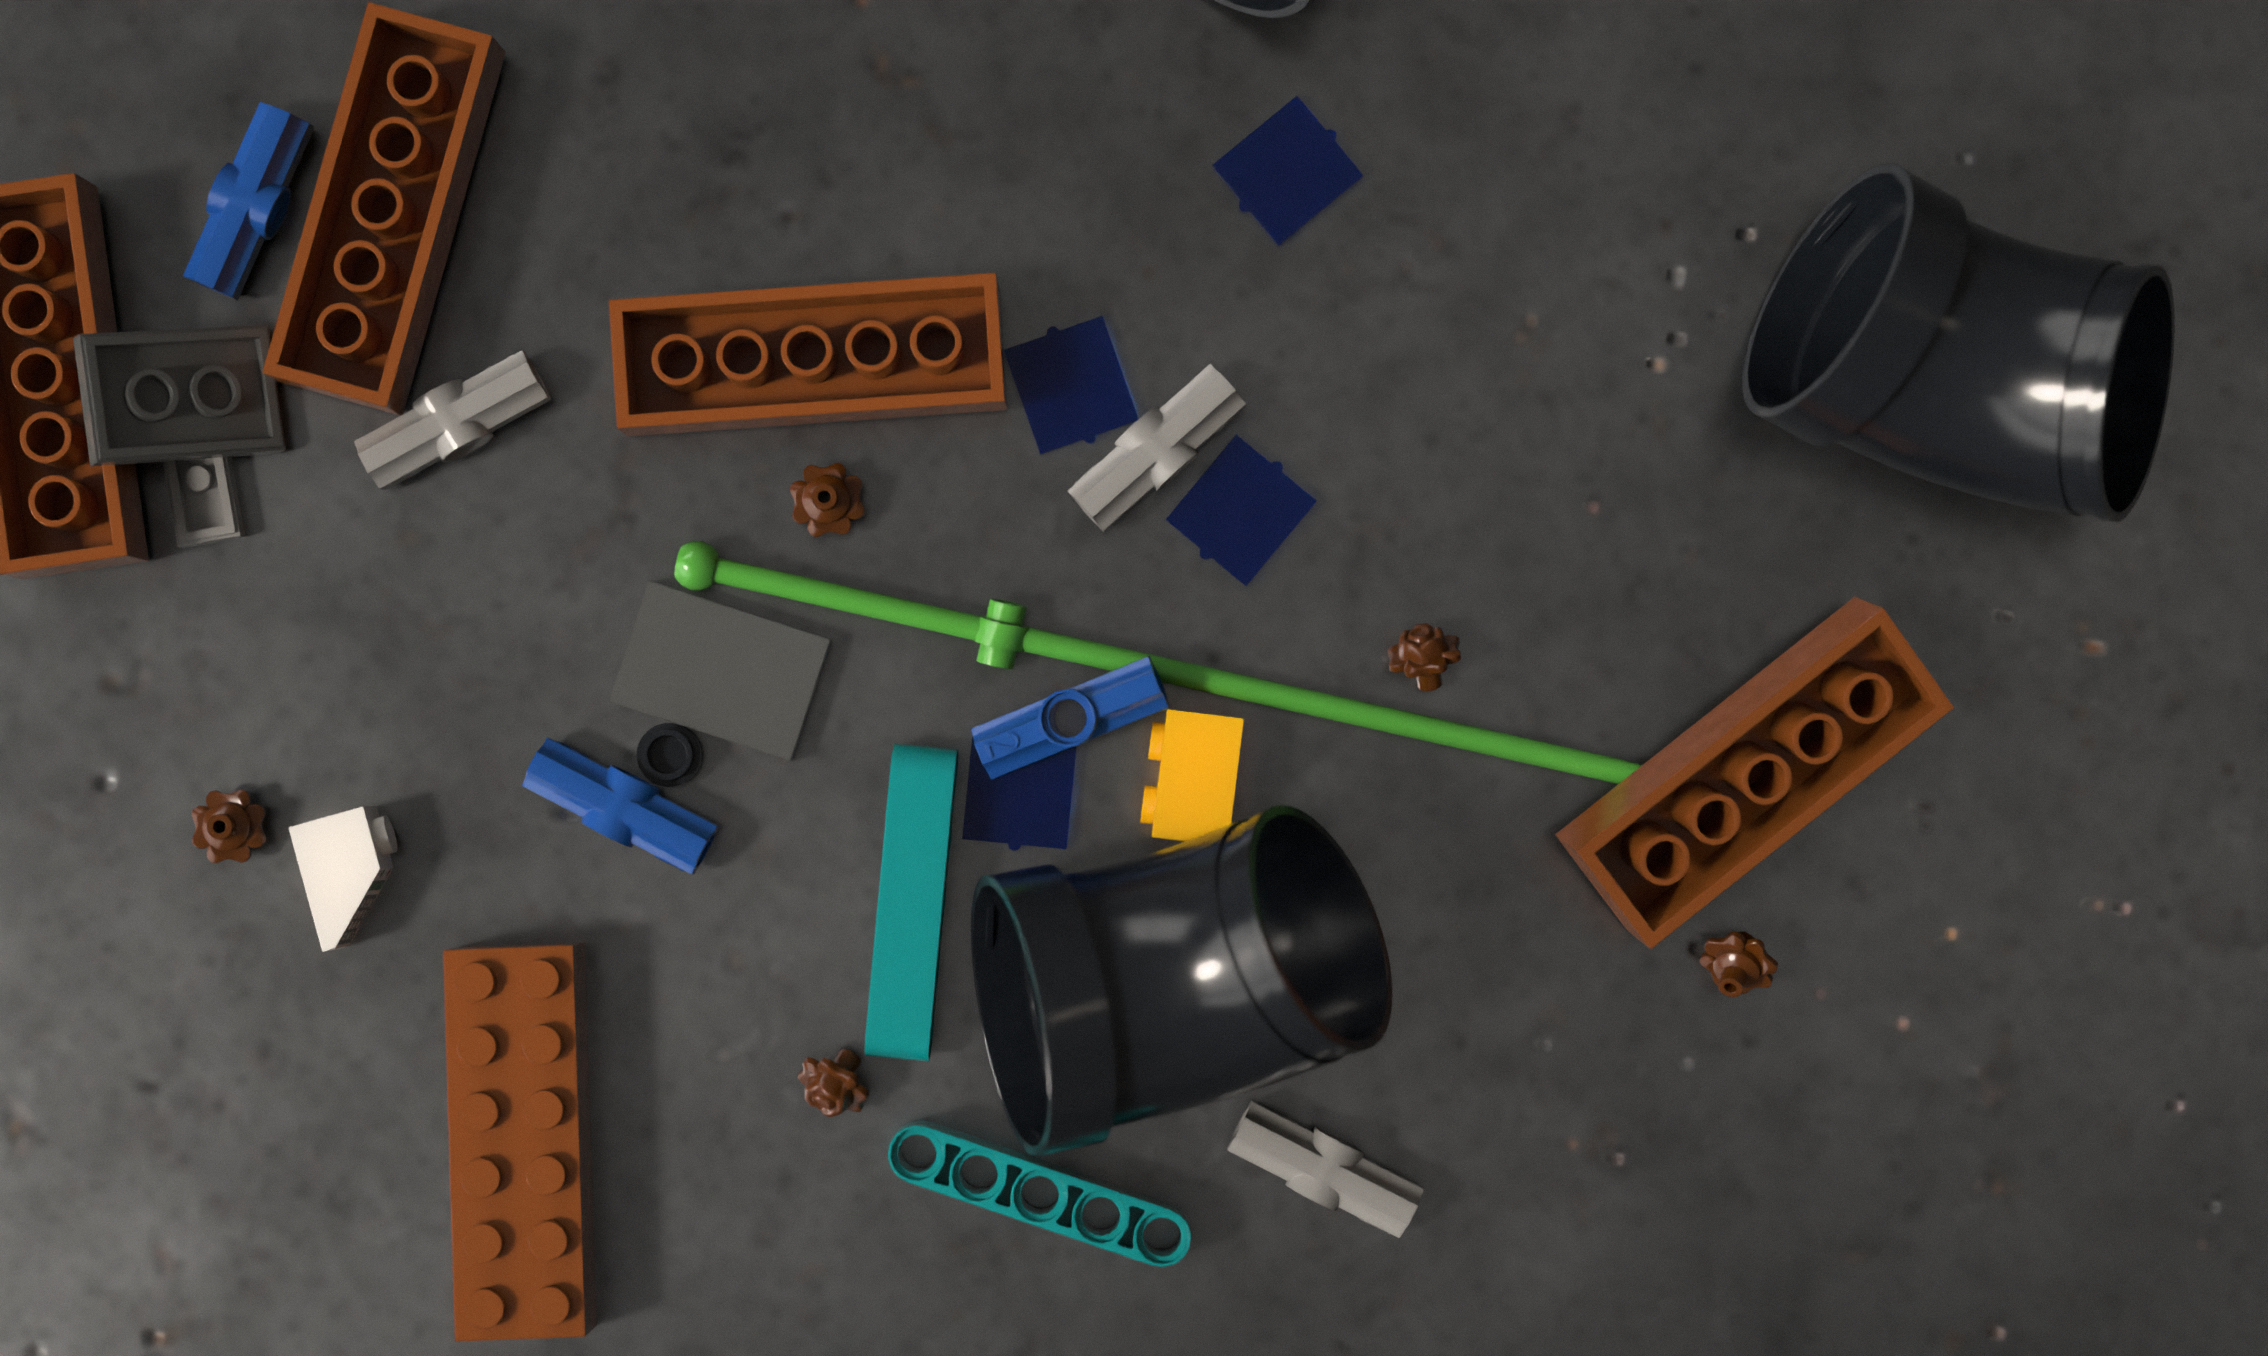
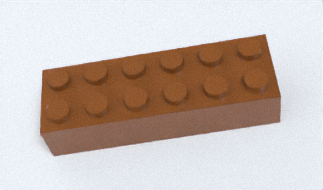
M368 2L262 371L263 374L280 383L400 416L403 415L506 54L492 35Z
M76 173L0 184V575L23 580L149 561L136 464L90 467L73 338L79 334L117 332L98 188Z
M996 273L609 300L617 429L627 436L1007 410L999 284Z
M1853 597L1556 833L1555 836L1626 930L1648 948L1652 949L1954 707L1884 608L1858 597Z
M585 942L456 947L443 950L455 1342L585 1337L597 1326Z

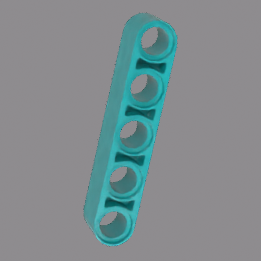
M894 743L866 1022L865 1056L927 1062L930 1060L957 782L958 749Z
M915 1120L908 1122L897 1131L889 1144L888 1160L891 1169L897 1177L934 1192L1152 1266L1167 1267L1174 1265L1185 1257L1190 1248L1191 1231L1186 1215L1179 1207L1161 1199L931 1121ZM912 1135H923L929 1138L935 1145L936 1160L931 1165L923 1168L909 1165L901 1152L903 1140ZM976 1155L985 1156L990 1159L997 1169L996 1181L989 1187L982 1189L969 1185L964 1180L961 1171L965 1160ZM1042 1176L1054 1182L1057 1186L1059 1197L1053 1205L1044 1209H1037L1028 1205L1023 1198L1022 1187L1030 1178ZM1097 1197L1112 1200L1119 1209L1120 1215L1118 1220L1107 1229L1101 1230L1091 1227L1084 1220L1082 1213L1087 1202ZM1167 1218L1176 1223L1180 1229V1237L1174 1246L1169 1249L1158 1250L1147 1244L1144 1240L1143 1232L1147 1224L1152 1220Z

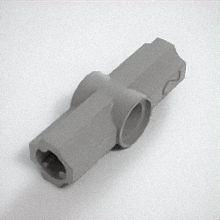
M521 350L511 354L501 362L489 366L466 381L463 379L452 380L428 391L415 400L412 404L414 409L355 440L354 444L367 473L375 481L378 488L385 491L390 487L396 486L399 482L415 476L423 469L440 460L442 462H449L475 451L493 438V431L545 404L551 398L536 367L526 352Z
M1209 364L1161 408L1158 406L1153 407L1131 425L1114 443L1117 447L1100 462L1092 466L1067 491L1088 517L1105 532L1153 488L1156 491L1160 490L1198 456L1199 452L1197 449L1238 416L1240 411L1246 407V403L1228 380Z
M1251 1100L1240 1119L1227 1147V1151L1286 1180L1285 1185L1302 1196L1334 1211H1337L1339 1207L1359 1217L1365 1223L1398 1238L1401 1237L1409 1225L1424 1191V1188L1368 1160L1364 1157L1365 1152L1317 1127L1310 1130L1292 1121L1291 1118Z

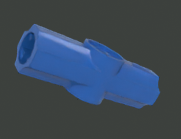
M263 102L259 103L233 163H227L222 167L211 186L206 203V211L210 216L186 266L187 268L183 274L185 278L235 300L239 299L264 240H270L275 236L286 217L291 201V190L288 186L314 130L312 124L275 106Z
M1147 656L1069 689L1056 691L1042 700L971 728V732L981 763L985 767L990 779L994 780L1075 746L1086 744L1092 739L1169 709L1171 706L1159 673L1151 657ZM1069 699L1080 703L1085 709L1087 716L1086 726L1081 733L1074 737L1063 734L1055 723L1057 708L1061 703Z
M547 737L526 771L522 784L523 787L581 816V823L622 845L632 848L634 844L653 854L656 858L679 868L681 871H686L691 875L696 873L709 852L720 826L659 795L661 790L647 781L611 764L607 768L563 742Z

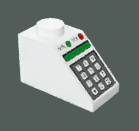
M362 806L288 827L322 952L350 945L394 868L390 854L397 852L396 836L390 819L387 815L380 817L377 806Z

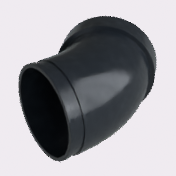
M1883 164L1866 171L1854 179L1827 204L1802 235L1782 266L1759 312L1748 344L1742 377L1744 400L1747 407L1754 414L1812 445L1823 446L1836 442L1899 471L1975 496L2072 516L2087 514L2096 516L2099 520L2120 522L2132 511L2142 493L2153 464L2163 427L2172 375L2175 338V312L2171 282L2165 269L2159 265L2141 264L2139 266H2131L2117 260L2071 254L2024 242L1968 220L1963 205L1952 195L1899 165Z
M1273 806L1255 814L1251 819L1239 820L1180 844L1083 871L1063 874L1058 867L1046 864L984 875L977 882L974 891L971 912V949L975 990L983 1037L994 1081L1008 1121L1022 1147L1032 1156L1100 1144L1108 1138L1112 1127L1213 1103L1326 1066L1340 1060L1345 1055H1354L1371 1049L1380 1042L1389 1025L1393 999L1391 967L1385 939L1374 906L1354 866L1336 840L1314 818L1292 806Z

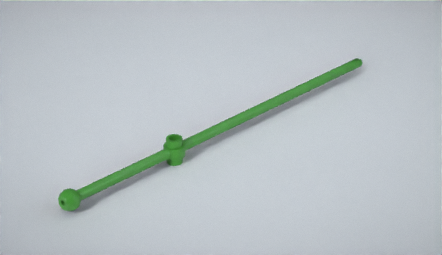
M690 541L680 547L676 560L674 577L687 589L702 591L710 588L713 583H719L974 640L980 643L976 661L994 667L1014 669L1017 652H1028L1109 671L1150 656L1162 683L1610 783H1621L1643 765L1588 751L1032 628L1024 624L1027 606L1007 600L990 598L986 616H978L719 558L718 551L711 544L704 541Z

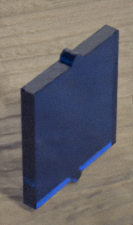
M1298 96L1293 98L1212 165L1213 170L1240 201L1239 211L1244 214L1249 212L1277 247L1364 176L1335 142L1336 132L1333 129L1326 130Z
M1103 316L1062 330H1058L1054 326L1049 327L1047 335L1004 350L1040 455L1083 440L1086 444H1093L1096 441V436L1135 423L1138 420Z
M1235 435L1165 521L1200 549L1199 555L1201 559H1213L1246 587L1312 508L1316 500L1282 473L1283 466L1280 462L1270 463L1238 435Z
M972 735L962 839L1007 843L1008 847L1013 851L1018 850L1021 845L1067 849L1077 746L991 780L981 763Z

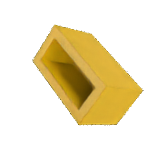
M1167 709L1165 723L1152 722L1148 759L1160 761L1157 786L1145 785L1140 819V823L1153 824L1151 837L1188 841L1231 824L1244 719Z

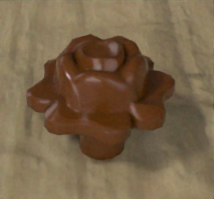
M834 463L826 468L814 465L807 466L803 470L805 481H795L790 486V492L795 501L792 513L793 520L798 524L808 523L807 529L810 535L814 537H821L829 532L840 535L848 534L851 530L850 519H860L865 513L860 500L863 486L861 479L857 476L846 477V468L842 463Z
M1428 623L1416 624L1411 630H1404L1399 635L1398 644L1388 648V656L1391 658L1388 663L1389 669L1394 673H1405V676L1409 678L1416 677L1417 686L1422 691L1436 690L1442 686L1441 673L1447 670V665L1461 660V651L1458 650L1460 639L1455 635L1444 636L1441 627H1433Z
M217 790L210 791L206 796L207 806H197L192 810L191 815L196 826L192 837V844L199 849L208 848L206 851L207 859L211 863H220L227 859L240 863L247 862L252 856L250 847L258 848L266 842V836L262 829L263 819L266 814L265 808L258 804L250 805L251 796L245 790H238L230 794Z
M1745 931L1731 932L1724 938H1709L1706 940L1704 946L1706 952L1702 953L1699 962L1701 966L1711 972L1713 981L1722 994L1728 997H1738L1741 994L1748 993L1753 988H1768L1771 986L1773 981L1772 974L1776 973L1778 962L1768 955L1765 945L1761 940L1754 938Z
M841 1049L833 1061L828 1058H822L818 1061L809 1057L802 1063L803 1069L799 1072L797 1078L805 1085V1100L811 1107H816L827 1117L837 1116L846 1110L860 1112L864 1107L863 1101L868 1098L869 1091L859 1082V1077L855 1074L861 1065V1059L857 1054L848 1049Z

